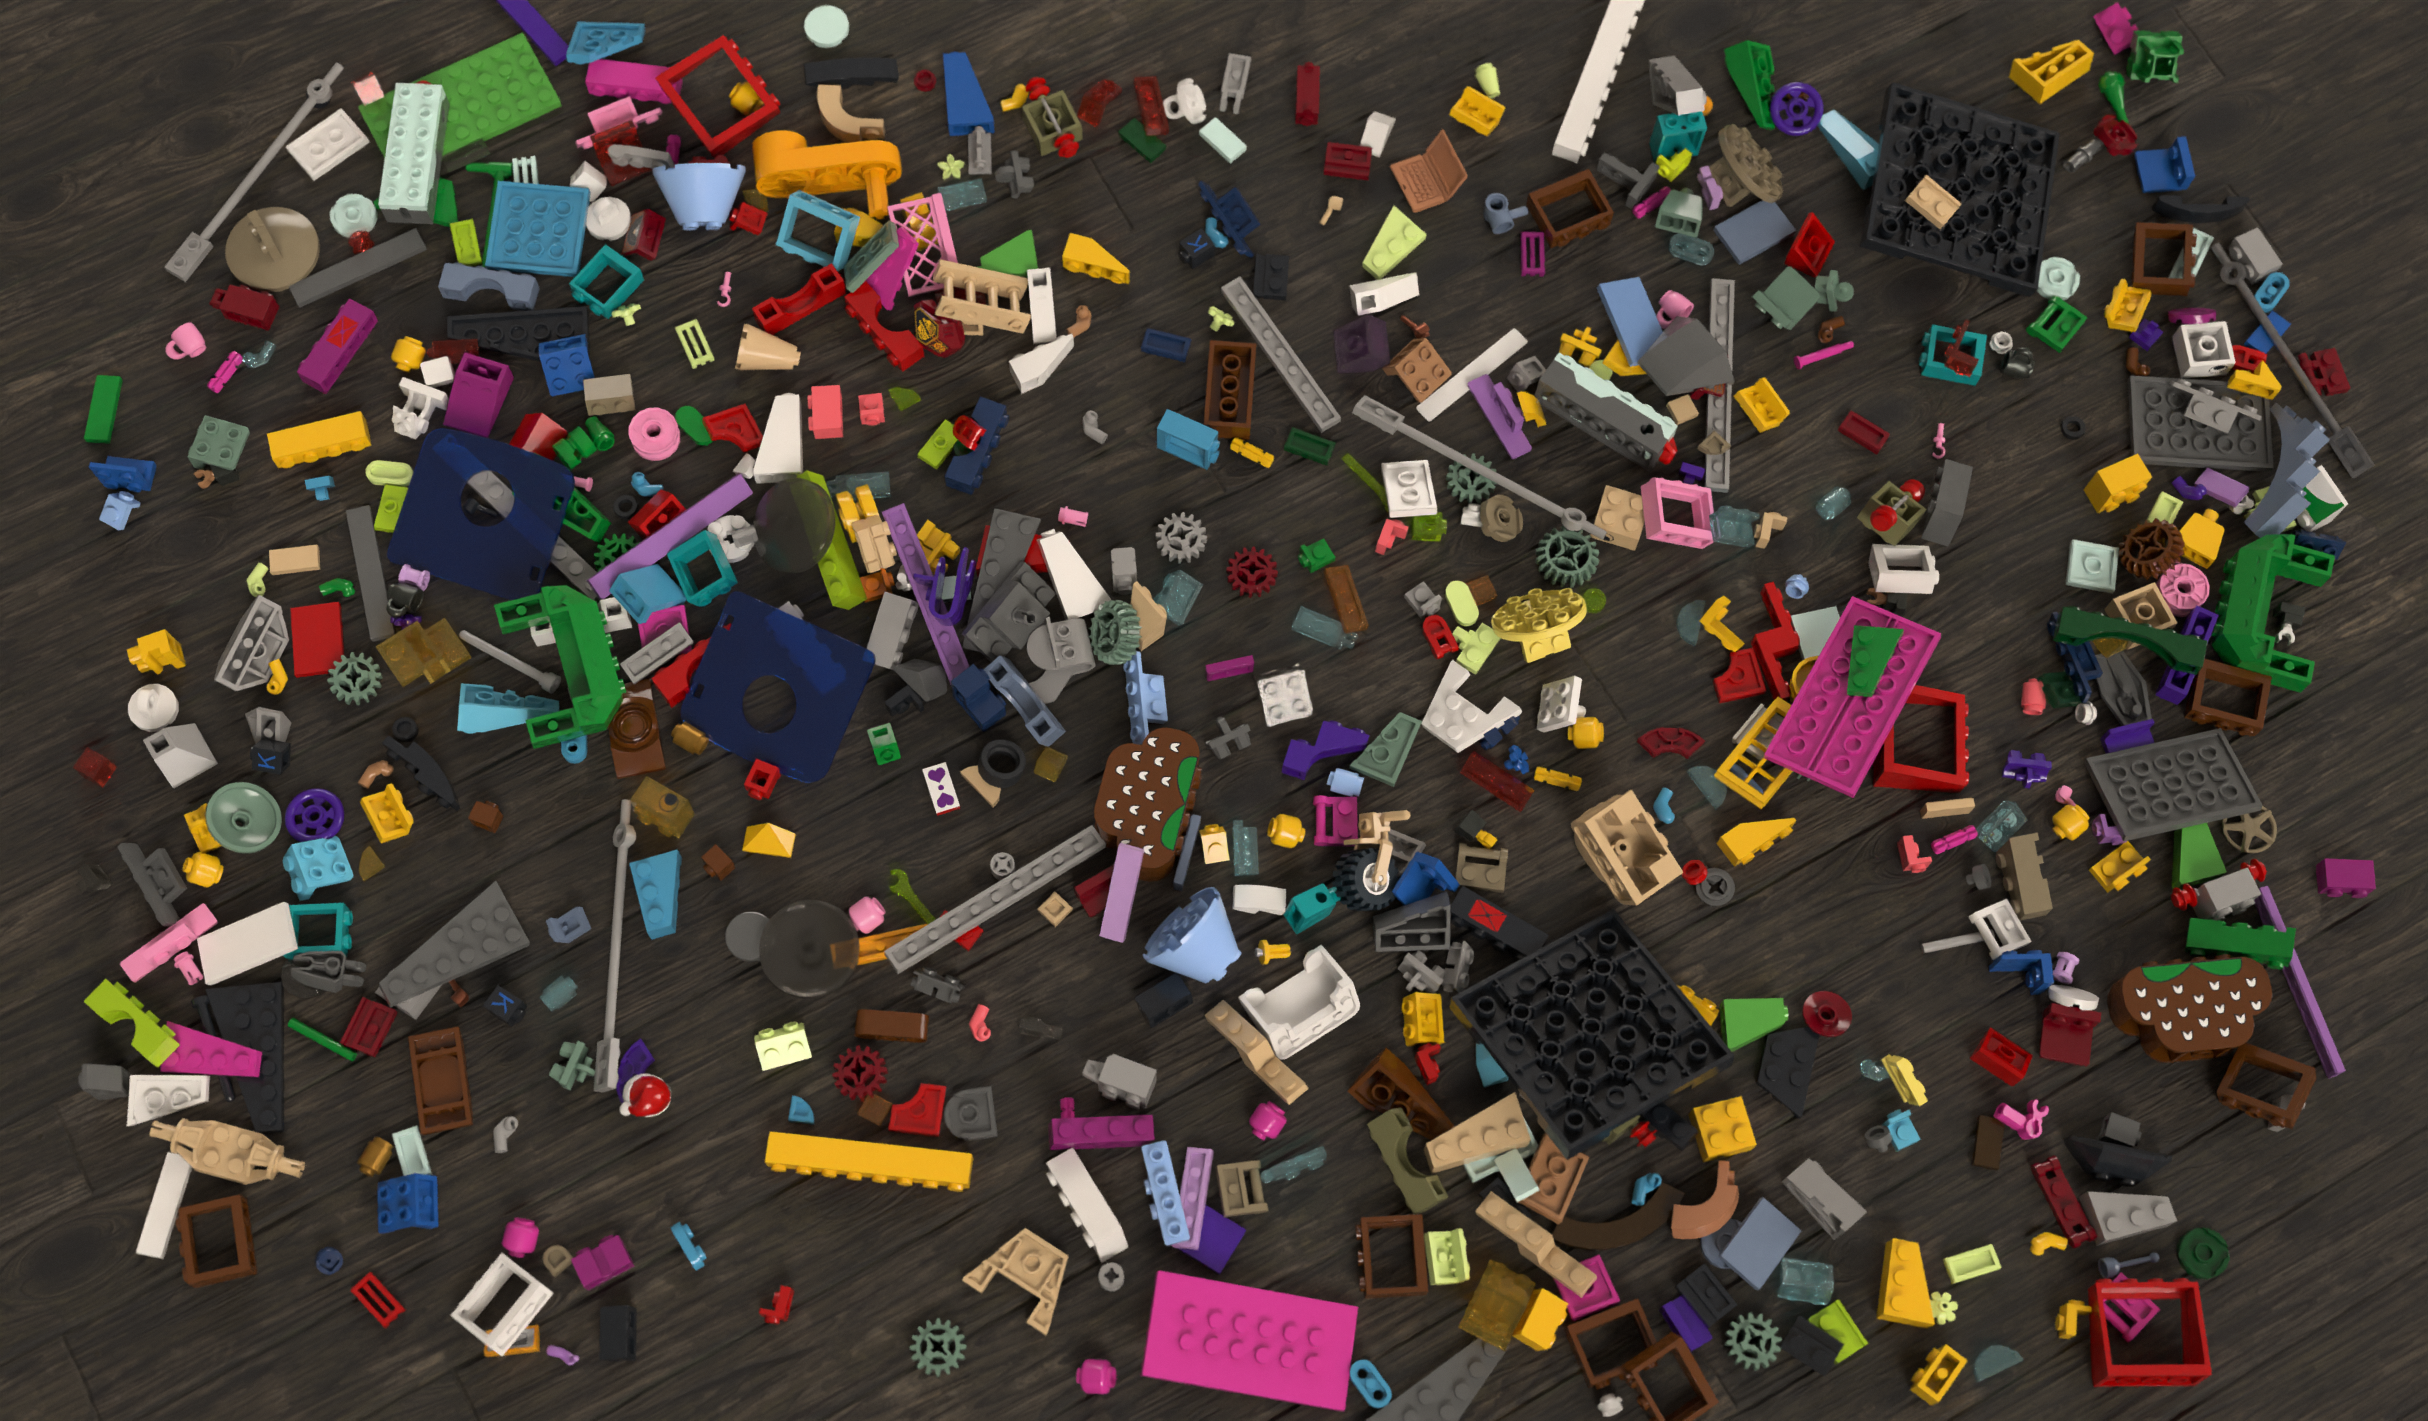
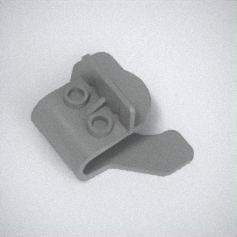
M1047 617L1040 627L1031 633L1028 639L1027 653L1029 658L1036 666L1045 669L1044 674L1038 680L1029 683V685L1044 704L1054 702L1073 675L1087 672L1096 666L1084 619L1075 618L1051 623L1050 618Z

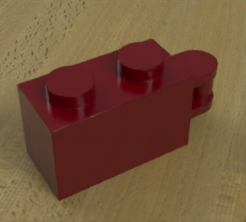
M230 284L227 291L217 288L209 302L212 307L219 309L228 320L268 331L279 309V305L272 294L265 291L260 293L252 291L244 285H239L238 287Z

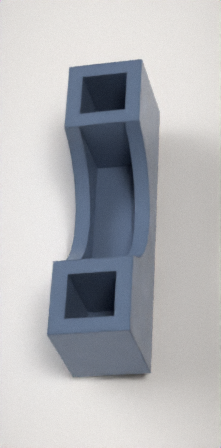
M458 262L453 264L445 263L438 285L443 298L466 301L476 291L495 289L506 296L510 309L520 311L534 310L540 289L536 278L529 274L517 275L505 270L493 271L482 266H477L476 268L469 267Z
M1000 655L984 669L995 688L1018 710L1025 721V726L1039 744L1049 747L1066 732L1010 659Z

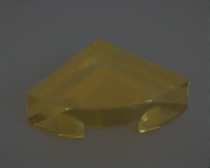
M757 189L743 191L748 205L764 212H769L767 196L759 193Z
M370 846L362 853L359 865V873L364 881L385 867Z

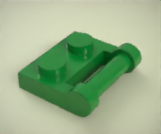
M2053 296L2048 301L2046 309L2034 323L2029 324L2026 331L2030 336L2039 338L2060 353L2088 317L2061 298ZM2059 310L2062 314L2048 331L2043 329V325L2052 314Z

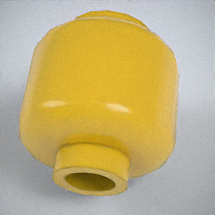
M748 82L737 83L729 95L731 106L745 116L759 110L764 105Z
M407 336L404 339H398L391 354V359L397 363L396 368L406 372H410V369H419L426 353L425 348L422 347L423 343Z
M1577 717L1576 724L1568 726V739L1573 740L1574 746L1579 749L1597 748L1599 743L1604 740L1603 723H1599L1596 717Z
M2077 804L2075 806L2065 805L2052 817L2053 824L2055 825L2052 830L2061 839L2066 837L2069 840H2075L2089 828L2088 820L2090 817Z
M1279 814L1276 818L1270 820L1267 836L1270 837L1274 845L1294 848L1298 842L1303 841L1305 828H1302L1299 818Z
M196 852L191 858H186L183 872H186V880L188 882L203 887H210L214 883L217 884L223 873V865H220L219 858Z

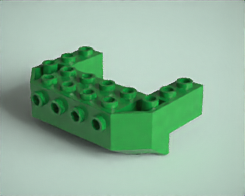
M2267 534L2240 548L2224 564L2223 573H2226L2225 580L2221 582L2219 594H2222L2221 600L2217 603L2214 612L2219 616L2211 633V636H2213L2212 647L2224 664L2272 676L2271 685L2301 693L2311 684L2315 661L2273 650L2276 637L2264 634L2276 575L2321 587L2332 575L2335 556L2295 545L2296 535Z
M567 585L542 587V593L494 605L502 635L551 623L573 702V708L526 720L533 749L606 730L623 702L622 694L626 693L623 679L618 680L616 671L620 670L617 657L611 656L610 648L614 647L610 633L605 634L603 625H607L604 610L599 611L596 601Z

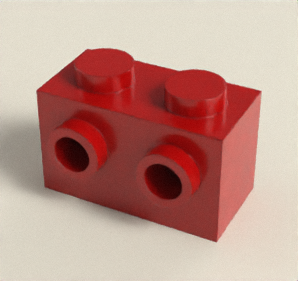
M660 490L628 523L642 539H646L686 511V509L672 493Z

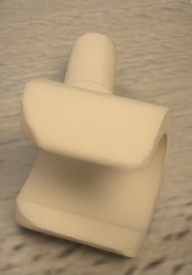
M1337 196L1330 198L1328 208L1319 222L1321 225H1325L1333 209L1341 210L1343 198Z

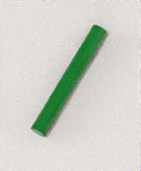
M291 1018L288 1022V1027L350 1061L356 1058L357 1052L299 1020Z

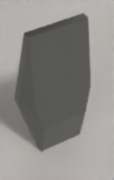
M2119 648L2095 655L2103 672L2100 678H2095L2100 696L2120 725L2125 726L2152 719L2146 681L2124 651Z

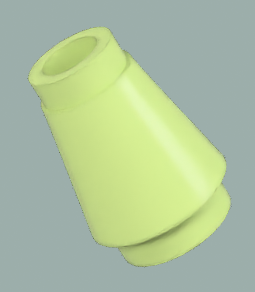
M1486 63L1475 69V77L1487 97L1491 99L1500 95L1497 72L1492 63Z

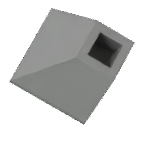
M195 723L166 727L143 740L154 761L173 788L218 764Z

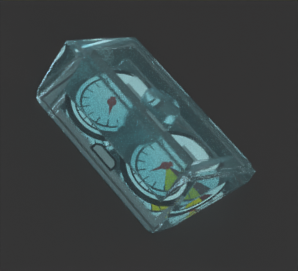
M2004 801L1976 828L1977 837L1992 851L1996 852L2027 821V818L2016 802Z

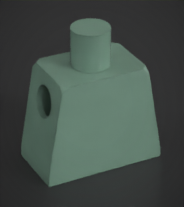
M1684 188L1681 191L1671 190L1659 209L1655 228L1697 238L1702 221V198L1694 195L1693 191L1689 188Z

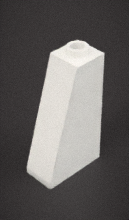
M784 393L781 396H775L753 469L756 484L789 482L803 473L802 404L799 395Z
M1051 529L1041 533L1042 538L1037 539L1065 620L1093 613L1094 610H1098L1100 604L1111 600L1062 532H1055V529Z

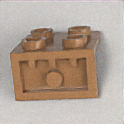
M1427 338L1413 339L1382 368L1387 376H1399L1419 403L1423 402L1452 374Z

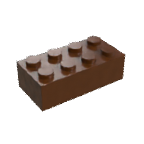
M1210 340L1204 425L1218 431V438L1234 439L1238 437L1250 440L1256 343Z

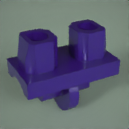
M2010 750L2002 770V777L2022 781L2023 788L2029 789L2032 782H2046L2052 764L2050 761L2045 760V756L2042 753L2031 754L2029 759H2023L2020 751Z

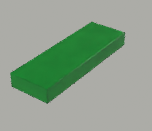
M96 376L84 435L86 442L110 444L123 381L120 376Z

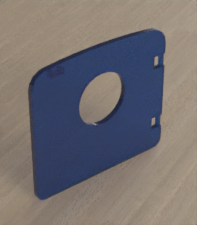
M444 428L433 430L423 442L387 551V557L393 563L402 566L407 564L412 569L422 572L426 570L430 572V575L509 600L538 594L541 591L542 582L574 490V476L569 468L506 443ZM486 471L498 472L508 479L513 488L514 504L512 510L499 524L489 527L477 526L468 520L462 510L461 495L463 488L476 474ZM557 496L563 498L560 511L553 509ZM534 566L540 568L536 581L530 580Z
M733 592L726 601L720 620L714 629L695 673L690 690L683 701L681 708L682 721L704 732L705 737L709 738V741L751 762H755L756 759L778 767L780 774L803 782H817L824 778L830 769L876 661L875 654L867 648L743 592ZM728 614L735 617L730 630L723 627ZM772 675L782 678L791 686L796 697V711L792 721L784 729L775 733H763L754 729L748 723L744 716L742 703L744 694L752 682L760 677ZM699 683L705 686L700 699L694 696Z

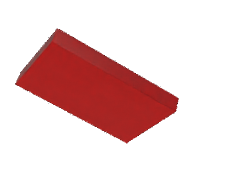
M339 602L290 608L295 676L299 678L328 674L329 669H336L333 662L341 663V655H344L341 604Z

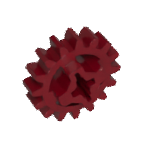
M1253 546L1251 552H1248L1244 547L1243 554L1235 552V559H1229L1228 565L1230 567H1227L1226 574L1229 575L1227 582L1233 583V591L1238 588L1240 589V596L1247 592L1249 598H1252L1253 593L1261 597L1262 590L1269 593L1270 586H1275L1276 580L1274 578H1277L1278 571L1274 569H1276L1277 563L1271 562V554L1264 556L1265 549L1256 552V548Z
M856 1046V1052L853 1053L848 1048V1055L846 1057L843 1055L838 1056L841 1063H834L833 1065L838 1071L832 1073L833 1078L838 1080L834 1083L836 1088H842L840 1092L843 1096L849 1093V1098L854 1101L856 1096H859L861 1101H864L865 1095L874 1098L873 1091L881 1092L880 1083H887L886 1078L882 1076L888 1074L887 1068L883 1067L886 1064L884 1058L879 1059L880 1054L877 1050L871 1054L869 1046L864 1051L861 1050L860 1046ZM865 1059L872 1061L876 1066L867 1064ZM861 1067H862V1069L864 1070V1072L861 1073V1077H860V1081H859L857 1075H859V1073H860L859 1070H861ZM845 1081H848V1083L853 1082L856 1088L849 1086Z

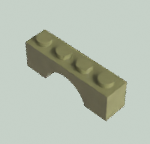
M1402 1107L1391 1109L1367 1124L1370 1129L1371 1138L1378 1144L1382 1152V1159L1391 1169L1394 1182L1401 1189L1405 1196V1203L1413 1214L1426 1212L1449 1198L1437 1175L1422 1174L1409 1162L1406 1145L1413 1128Z

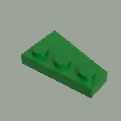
M1854 625L1847 695L1873 696L1884 674L1885 667L1904 633V629Z

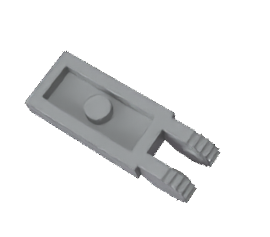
M1229 53L1221 90L1220 111L1225 112L1227 98L1232 97L1236 98L1233 105V113L1239 114L1251 57Z
M614 144L607 151L609 156H611L612 162L623 167L627 164H631L636 168L648 167L652 169L666 166L667 170V168H674L675 165L668 152Z

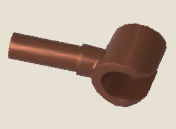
M1404 315L1401 316L1400 320L1413 330L1417 339L1429 336V327L1426 323L1417 326Z
M453 979L449 981L455 991L451 999L462 1007L469 1000V996Z

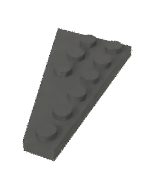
M495 881L379 982V988L390 1007L529 946L530 941L498 883Z

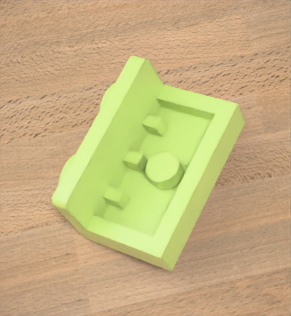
M790 1022L783 1025L781 1029L773 1030L768 1028L760 1031L759 1035H755V1045L763 1071L812 1057L804 1023Z
M1463 1229L1425 1233L1424 1243L1430 1285L1458 1284L1469 1280L1470 1266L1467 1262L1466 1239L1463 1235Z

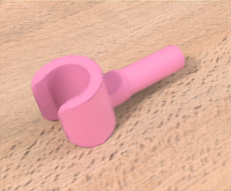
M2065 785L2062 788H2058L2055 794L2057 802L2076 805L2070 799L2073 792L2071 788Z

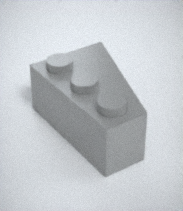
M884 591L863 661L894 670L895 666L900 665L903 657L902 649L908 641L910 628L919 608L918 602Z
M1810 1158L1782 1181L1833 1240L1842 1235L1867 1213L1863 1207L1824 1172L1823 1168L1816 1161H1812Z
M2086 1192L2079 1197L2086 1218L2097 1234V1239H2095L2096 1246L2167 1227L2177 1222L2169 1198L2165 1196Z

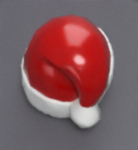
M652 1074L635 1075L624 1086V1103H622L619 1110L624 1116H629L630 1114L637 1117L659 1115L670 1103L671 1092L669 1086L661 1078Z

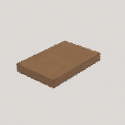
M1544 1133L1528 1167L1539 1191L1518 1203L1560 1224L1589 1156L1579 1153L1566 1160L1549 1136Z

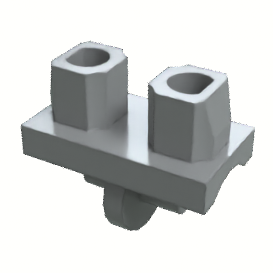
M1417 950L1412 955L1408 953L1398 967V970L1404 974L1403 978L1409 982L1406 987L1408 991L1416 987L1421 992L1426 991L1431 994H1435L1444 981L1443 977L1446 971L1439 965H1435L1431 970L1424 964L1427 961V957L1420 950Z

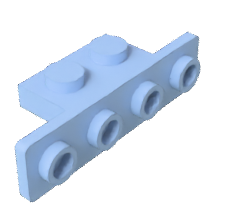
M1136 651V655H1132V659L1127 661L1123 667L1126 673V693L1128 694L1130 736L1133 743L1142 745L1145 737L1149 734L1148 722L1164 724L1168 721L1163 676L1144 674L1142 672L1141 653Z
M1160 1141L1142 1146V1152L1148 1179L1143 1181L1146 1194H1152L1154 1204L1149 1205L1152 1219H1158L1166 1246L1188 1241L1190 1236L1167 1142Z

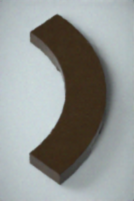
M1661 1182L1656 1193L1641 1209L1620 1220L1607 1223H1586L1564 1216L1562 1222L1556 1225L1552 1233L1553 1240L1562 1245L1578 1249L1607 1250L1627 1246L1643 1239L1659 1228L1673 1214L1674 1204L1679 1205L1685 1193Z

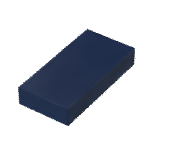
M1147 328L1141 352L1186 362L1191 339Z

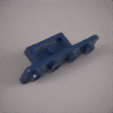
M1201 180L1198 185L1202 190L1199 192L1206 202H1210L1213 206L1211 211L1218 220L1221 219L1224 223V226H1222L1224 232L1235 240L1236 243L1233 244L1240 255L1245 254L1250 258L1254 256L1244 237L1261 225L1239 189L1234 187L1218 200L1211 187Z
M2053 612L2047 622L2048 633L2051 636L2053 635V637L2058 612ZM2088 641L2078 646L2056 642V651L2064 660V669L2073 681L2075 695L2080 697L2082 703L2088 702L2092 691L2087 680L2100 678L2103 673L2090 642Z

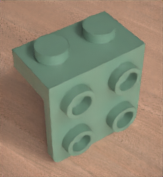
M1787 267L1764 292L1758 290L1753 296L1757 301L1755 306L1764 314L1766 312L1770 313L1773 316L1771 321L1778 328L1782 329L1784 327L1789 330L1801 320L1821 297L1820 293L1792 267Z
M205 415L198 428L193 445L189 449L188 458L196 469L204 470L206 464L234 470L250 431L246 426Z

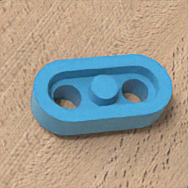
M2271 273L2254 295L2265 313L2273 310L2289 288V279L2282 273Z
M587 735L561 742V752L566 761L576 764L586 758ZM572 746H577L575 752L569 751Z
M678 1222L671 1226L672 1232L694 1269L697 1271L705 1266L703 1260L707 1257L700 1245L695 1247L690 1240L694 1235L687 1223L682 1226Z
M1367 1360L1356 1361L1350 1368L1349 1376L1352 1383L1371 1407L1376 1409L1385 1407L1391 1400L1392 1393L1390 1387L1371 1362ZM1365 1370L1367 1377L1364 1379L1359 1378L1358 1371ZM1375 1391L1382 1393L1383 1397L1381 1400H1376L1373 1397Z

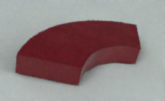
M1660 727L1646 732L1637 739V742L1653 758L1661 753L1673 752L1688 759L1705 743V740L1683 728Z

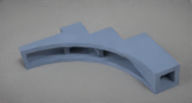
M2275 403L2270 408V411L2277 419L2281 430L2282 448L2280 462L2267 493L2257 508L2244 521L2259 538L2267 534H2280L2310 505V502L2304 497L2307 493L2303 488L2320 472L2314 466L2317 461L2313 456L2330 440L2323 433L2326 429L2318 421L2315 420L2312 423L2306 417L2303 420L2298 416L2294 418L2297 414L2287 405L2282 408L2278 403Z

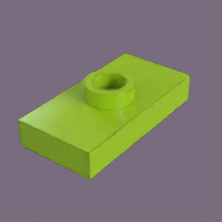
M473 219L450 223L458 263L469 267L481 265L482 258Z
M945 419L917 454L918 458L937 470L954 449V444L958 440L953 435L954 425Z
M385 484L374 524L376 531L399 534L410 493L409 488Z

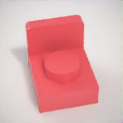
M882 393L858 395L862 425L874 426L885 422Z
M1386 519L1375 552L1384 555L1386 548H1392L1395 536L1402 539L1406 538L1409 527L1399 520Z
M1912 835L1903 836L1898 841L1897 845L1903 871L1911 870L1912 873L1923 872L1932 863L1931 857L1917 858L1919 856L1918 844L1914 842Z

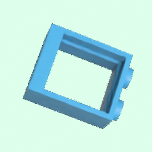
M1167 409L1157 427V448L1206 470L1211 463L1214 464L1220 453L1218 451L1220 445L1218 431Z

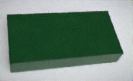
M1135 118L1119 131V137L1149 163H1152L1166 150V145Z
M1292 427L1285 443L1284 451L1327 466L1336 443Z

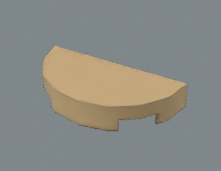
M978 765L970 766L960 771L961 775L994 808L999 801L1001 788L991 786L985 782L978 772Z

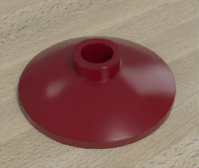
M1815 992L1804 1002L1802 1008L1804 1021L1812 1031L1821 1036H1839L1847 1031L1852 1022L1850 1006L1841 996L1833 992ZM1822 1015L1826 1016L1829 1020L1824 1019Z

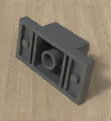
M1021 561L964 630L962 635L992 663L1000 655L1005 657L1011 648L1020 650L1023 648L1031 633L1040 627L1050 614L1045 609V606L1056 593L1026 562Z

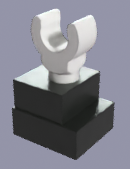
M2281 602L2274 608L2273 617L2278 618L2277 627L2281 628L2280 632L2276 635V643L2282 639V635L2288 638V646L2294 642L2295 636L2292 631H2295L2302 625L2305 607Z

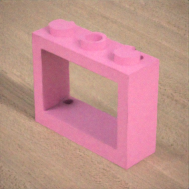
M1653 477L1649 482L1641 486L1647 539L1703 549L1717 541L1710 488L1701 487L1698 484H1685L1679 480H1665L1663 477ZM1661 497L1690 502L1692 505L1694 528L1664 522Z

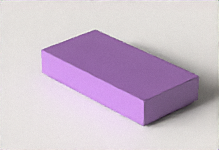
M2207 468L2194 483V487L2198 484H2203L2207 489L2206 494L2233 507H2236L2249 492L2248 486L2210 468Z

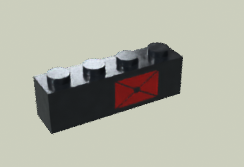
M1462 886L1450 906V923L1459 928L1465 927L1471 931V935L1479 940L1485 939L1491 942L1496 950L1512 954L1516 961L1541 949L1549 936Z

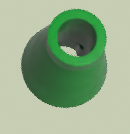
M590 417L586 420L585 425L595 447L599 451L610 449L615 443L614 434L597 417Z

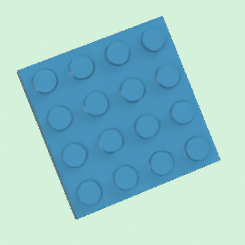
M498 181L485 267L488 270L576 277L580 270L591 193L589 188Z

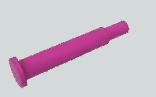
M1852 341L1802 357L1795 356L1794 364L1799 370L1804 365L1854 347Z

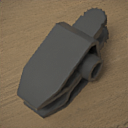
M313 951L296 955L293 958L294 966L302 968H291V977L304 985L333 993L342 990L343 986L361 987L363 985L364 979L362 977L345 974V971L362 973L366 971V964L359 961L346 960V955L342 951Z

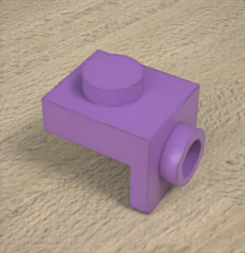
M2099 814L2093 820L2092 832L2097 837L2098 844L2112 842V845H2121L2127 842H2123L2116 826L2108 827L2105 814Z

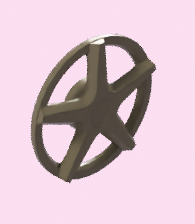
M2262 806V813L2254 818L2250 817L2249 814L2240 815L2241 822L2226 823L2227 818L2223 819L2222 829L2228 842L2236 849L2245 853H2259L2268 849L2274 843L2277 835V825L2271 810ZM2267 818L2271 823V836L2260 828V825ZM2227 830L2239 831L2243 836L2241 847L2230 838ZM2254 836L2267 842L2261 848L2249 849L2252 837Z

